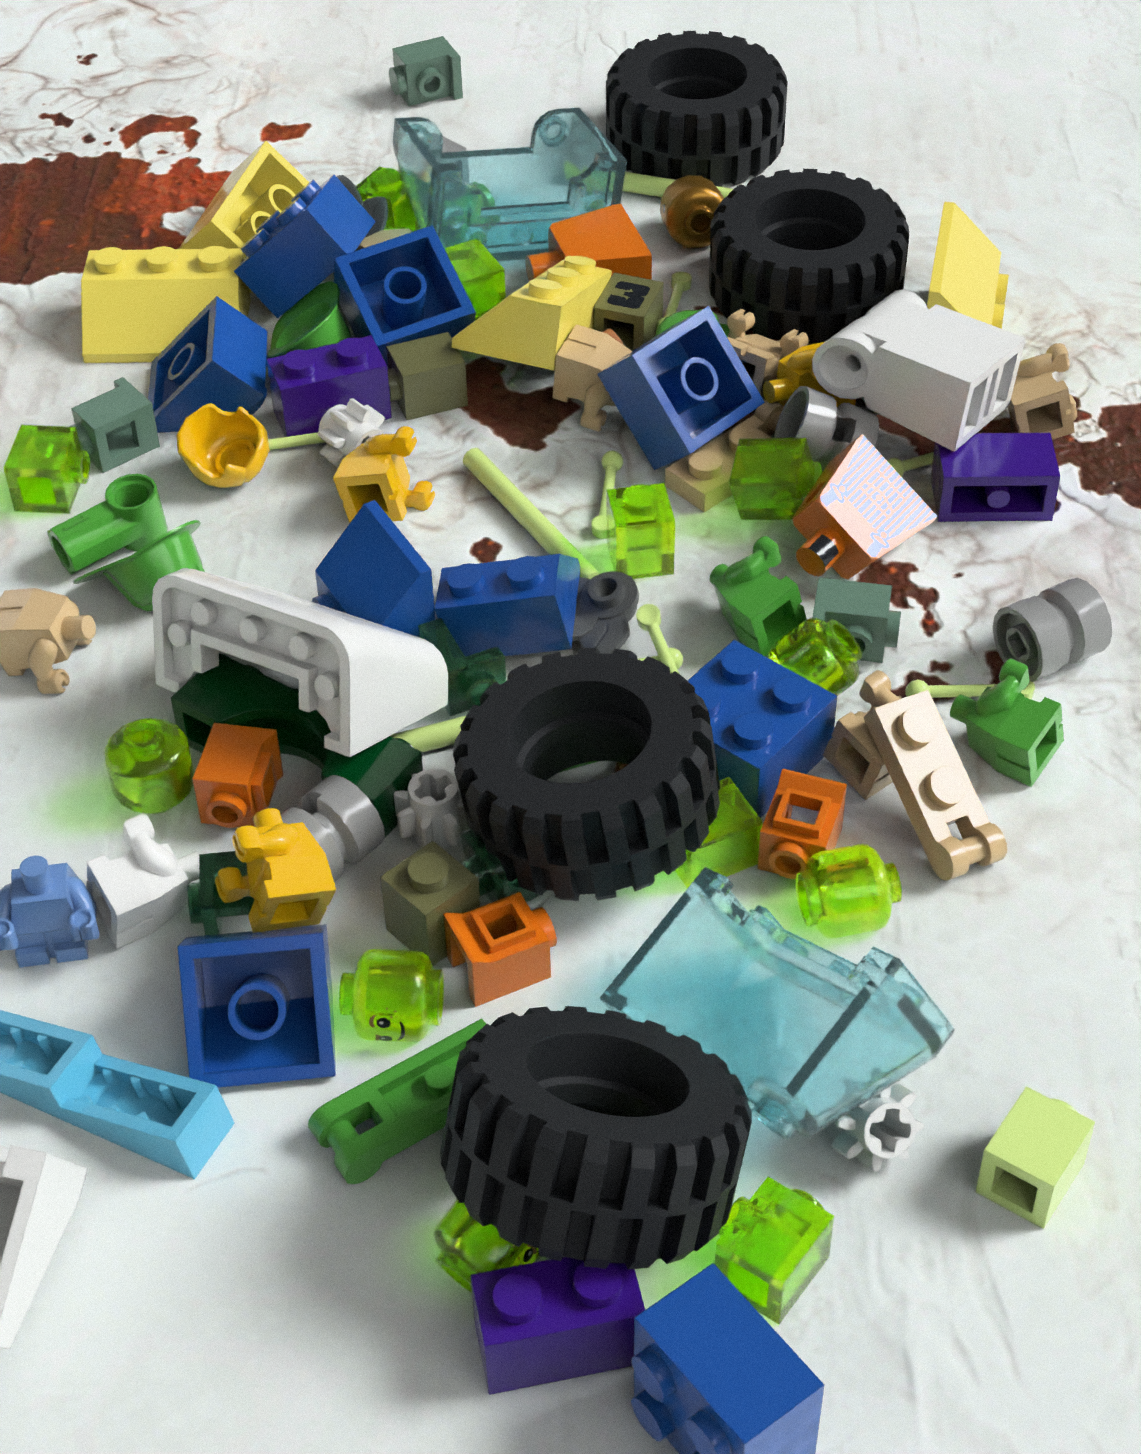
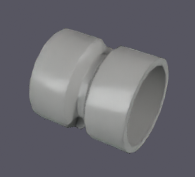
M800 386L792 393L780 414L773 440L774 451L776 455L804 466L810 465L815 461L818 471L823 472L828 463L862 434L875 447L879 431L878 417L875 413L850 403H842L837 407L836 401L832 396L807 386Z
M1079 578L1068 579L1041 591L1038 596L1022 599L999 609L994 616L992 626L994 642L1002 661L1014 659L1027 665L1031 682L1057 672L1067 663H1078L1104 651L1109 646L1112 637L1111 617L1104 600L1092 585Z
M337 775L326 777L303 795L299 800L298 808L291 807L280 813L283 823H304L325 852L334 882L342 876L345 870L344 860L356 865L381 845L385 838L384 825L378 811L369 798L355 784Z

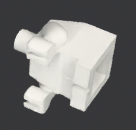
M140 814L128 819L123 824V839L131 849V851L127 852V855L108 861L105 854L87 861V889L96 902L97 915L116 949L157 931L186 906L188 883L207 876L206 865L199 852L195 851L176 859L168 843L159 845L152 840L155 832L146 814Z

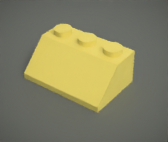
M265 141L231 172L179 249H204L209 246H222L226 249L242 248L257 233L256 229L277 210L281 213L292 203L291 199L309 181Z
M944 202L927 307L930 309L937 304L1002 329L1009 274L999 273L1001 252L954 202Z
M162 246L151 250H122L116 247L89 250L81 279L82 357L84 363L152 362L216 296L248 317L251 303L250 290L234 272L245 258L241 248L226 249L222 246H209L204 249H173Z
M567 256L565 260L560 261L535 279L530 280L529 283L506 297L452 337L451 348L554 371L556 355L576 324L594 329V306L609 282L612 270L596 267V261L588 257Z

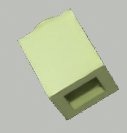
M1026 1086L984 1149L975 1192L1044 1229L1085 1163L1095 1121L1079 1114L1068 1103L1058 1099H1050Z

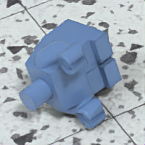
M30 856L21 862L19 869H12L11 883L5 885L0 890V951L15 949L19 968L50 964V958L55 957L57 963L88 959V940L99 938L100 932L96 921V902L83 881L79 879L67 863L48 865L44 857Z

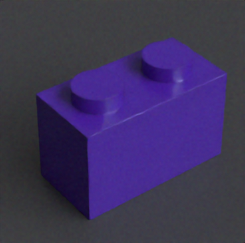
M372 335L361 338H346L339 343L308 350H293L285 355L266 359L273 411L285 437L317 433L324 414L335 405L343 404L347 406L351 398L363 406L369 405L385 417L384 420L392 418L387 364Z
M976 433L955 452L935 442L931 484L938 522L1053 521L1060 472L1051 433Z
M562 1257L561 1262L550 1259L470 1275L475 1327L489 1395L632 1367L631 1359L634 1357V1318L645 1311L635 1269H627L625 1263H609L606 1269L585 1267L583 1260Z

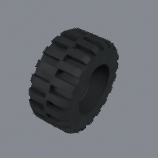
M683 31V34L672 35L671 33L661 34L652 41L649 39L642 40L633 49L628 48L621 53L607 73L606 137L609 151L620 166L626 171L631 170L632 173L675 180L688 175L702 176L719 187H723L724 184L732 183L734 186L744 183L750 175L756 177L763 173L781 153L785 135L788 84L786 74L778 60L772 54H768L764 47L757 43L750 45L745 38L735 35L730 38L723 36L721 32L709 31L708 34H698L696 31Z
M804 168L803 172L791 173L789 169L776 171L774 176L765 177L760 175L752 178L747 186L740 184L721 201L714 211V218L711 220L709 290L710 295L715 300V305L726 319L740 309L745 310L744 315L748 312L753 313L755 323L749 330L753 331L754 334H759L769 339L781 340V337L786 333L796 329L798 330L797 335L802 332L807 334L808 343L816 344L827 341L850 323L864 316L868 310L894 291L904 289L909 226L902 210L896 202H893L888 193L881 188L873 189L869 181L859 177L853 180L847 178L846 174L842 172L831 171L828 174L817 172L818 169Z
M597 647L578 648V654L561 657L560 652L542 656V663L530 668L523 664L511 670L507 676V681L503 684L495 681L482 693L479 698L480 706L473 705L460 725L461 731L455 739L453 758L456 765L454 772L473 843L480 856L490 862L491 869L511 882L517 878L519 887L543 896L546 890L554 891L555 897L560 900L579 901L580 894H595L597 900L614 898L616 897V890L630 886L633 887L635 892L654 883V876L664 871L669 875L687 860L686 850L695 852L709 834V826L717 817L720 804L718 794L720 783L708 709L704 700L695 694L694 686L676 671L670 674L668 666L649 656L644 661L637 659V655L632 651L614 648L612 654H603L599 652ZM615 761L629 764L612 775L590 782L565 784L547 781L557 773L582 763Z
M547 1006L529 1008L522 1016L511 1012L498 1017L491 1025L486 1024L466 1042V1047L460 1052L441 1145V1166L453 1194L459 1203L464 1202L469 1215L483 1227L492 1224L497 1228L500 1238L518 1247L523 1243L538 1248L540 1256L560 1262L562 1257L583 1260L585 1267L606 1269L609 1263H625L627 1269L649 1268L657 1259H662L666 1264L685 1258L693 1250L697 1252L718 1235L720 1228L727 1223L752 1124V1111L748 1104L747 1095L737 1075L730 1074L727 1064L715 1053H704L699 1042L684 1034L678 1037L667 1032L664 1025L650 1020L642 1023L627 1019L625 1013L606 1010L605 1014L587 1012L586 1007L565 1006L563 1011H550Z

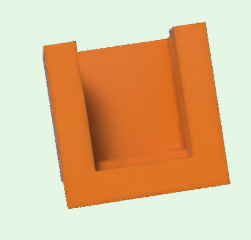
M221 723L213 724L192 778L201 823L214 824L226 828L245 825L255 827L253 816L257 812L269 808L277 781L284 774L277 730Z
M782 769L776 792L760 830L757 869L775 873L789 879H799L822 885L826 875L824 869L828 870L843 826L847 784ZM792 806L818 811L815 824L792 820Z
M520 892L465 913L447 912L443 914L447 958L452 967L467 962L469 996L475 1007L551 978L550 948L557 944L554 926L546 910L543 907L531 910Z

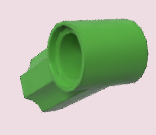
M142 474L121 476L107 487L105 501L47 531L51 546L58 555L61 564L71 575L123 547L128 550L138 551L156 538L167 533L168 527L158 489L153 479Z

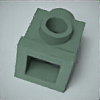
M443 36L392 48L394 67L389 68L390 84L395 95H400L408 106L452 96L454 100L463 98L461 57Z
M124 377L114 381V389L71 408L75 424L66 428L67 439L77 456L80 458L86 456L103 473L160 447L152 402Z
M819 577L812 616L810 638L812 643H810L808 663L816 664L811 660L810 655L812 653L814 657L817 651H823L826 657L838 658L826 648L837 651L843 659L883 663L885 647L897 648L901 611L889 610L892 585Z

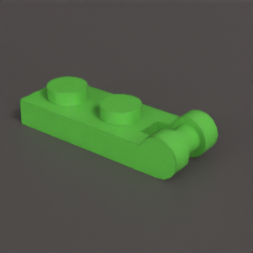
M482 1018L326 1102L311 1115L308 1121L309 1130L322 1147H331L336 1154L334 1165L347 1183L359 1184L366 1181L380 1169L385 1160L445 1127L459 1054L466 1047V1042L486 1025ZM371 1118L376 1126L359 1135L355 1130L357 1125Z

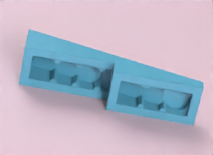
M0 1010V1093L193 1179L198 1176L235 1124L217 1086L214 1084L102 1054L91 1034Z

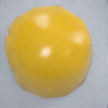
M212 403L203 405L185 418L176 435L178 453L193 475L206 485L218 488L242 486L243 483L250 482L260 473L270 450L266 429L253 415H249L248 411L243 407H238L235 412H227L219 409Z

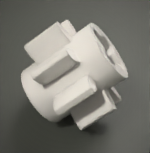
M353 398L349 400L347 406L343 404L333 406L324 414L319 424L318 436L327 443L320 451V454L339 467L342 459L359 445L365 443L367 439L385 434L378 428L383 423L385 417L369 405L363 406Z
M428 769L418 774L414 773L408 784V791L394 792L395 812L401 838L413 835L414 840L422 847L432 840L443 849L451 845H459L458 839L461 835V828L469 829L459 787L452 774L444 769Z
M875 1071L868 1072L865 1084L850 1086L843 1081L839 1083L841 1093L837 1097L833 1109L824 1112V1118L834 1123L840 1132L831 1145L833 1149L848 1159L857 1156L858 1162L877 1172L882 1165L883 1158L900 1157L906 1161L909 1158L908 1148L913 1143L916 1132L924 1129V1124L916 1120L908 1109L913 1104L917 1095L899 1083L891 1086L890 1079Z

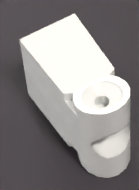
M902 289L894 291L868 310L864 316L856 319L819 346L813 356L812 367L818 383L827 392L845 399L864 397L868 409L955 452L1009 406L1026 338L937 304L928 309L925 302L916 293Z

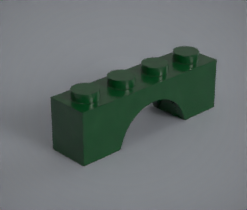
M219 653V666L204 673H197L170 697L179 742L202 753L214 723L277 730L280 754L294 755L312 762L322 770V781L326 777L337 775L355 784L369 798L378 811L384 825L385 838L398 825L394 792L408 791V784L412 779V774H418L423 771L421 751L400 738L389 736L351 757L324 748V736L331 733V730L326 720L316 709L311 712L299 709V689L288 687L264 675L256 667L244 665Z

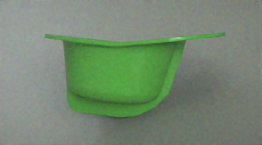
M328 281L317 285L282 314L272 333L268 358L282 356L293 350H308L335 344L343 339L351 338L347 324L338 308L340 290L336 283Z
M193 520L182 524L148 543L131 556L86 573L72 582L73 584H79L106 576L133 606L145 611H153V587L158 579L183 568L205 572L191 535L199 528L201 522Z

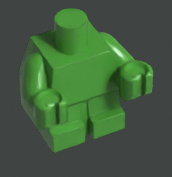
M763 536L755 542L751 555L729 567L726 564L716 566L709 578L710 583L714 585L722 613L739 641L765 657L808 624L804 607L800 604L802 600L797 583L787 576L780 580L769 573L768 569L770 567H775L781 562V554L778 544L768 536Z
M1008 659L1000 670V683L994 687L987 686L977 701L962 694L958 695L951 706L950 717L966 724L969 747L997 772L1032 787L1064 741L1063 724L1061 723L1063 720L1061 703L1044 697L1041 702L1025 698L1021 691L1030 682L1028 666L1014 659Z

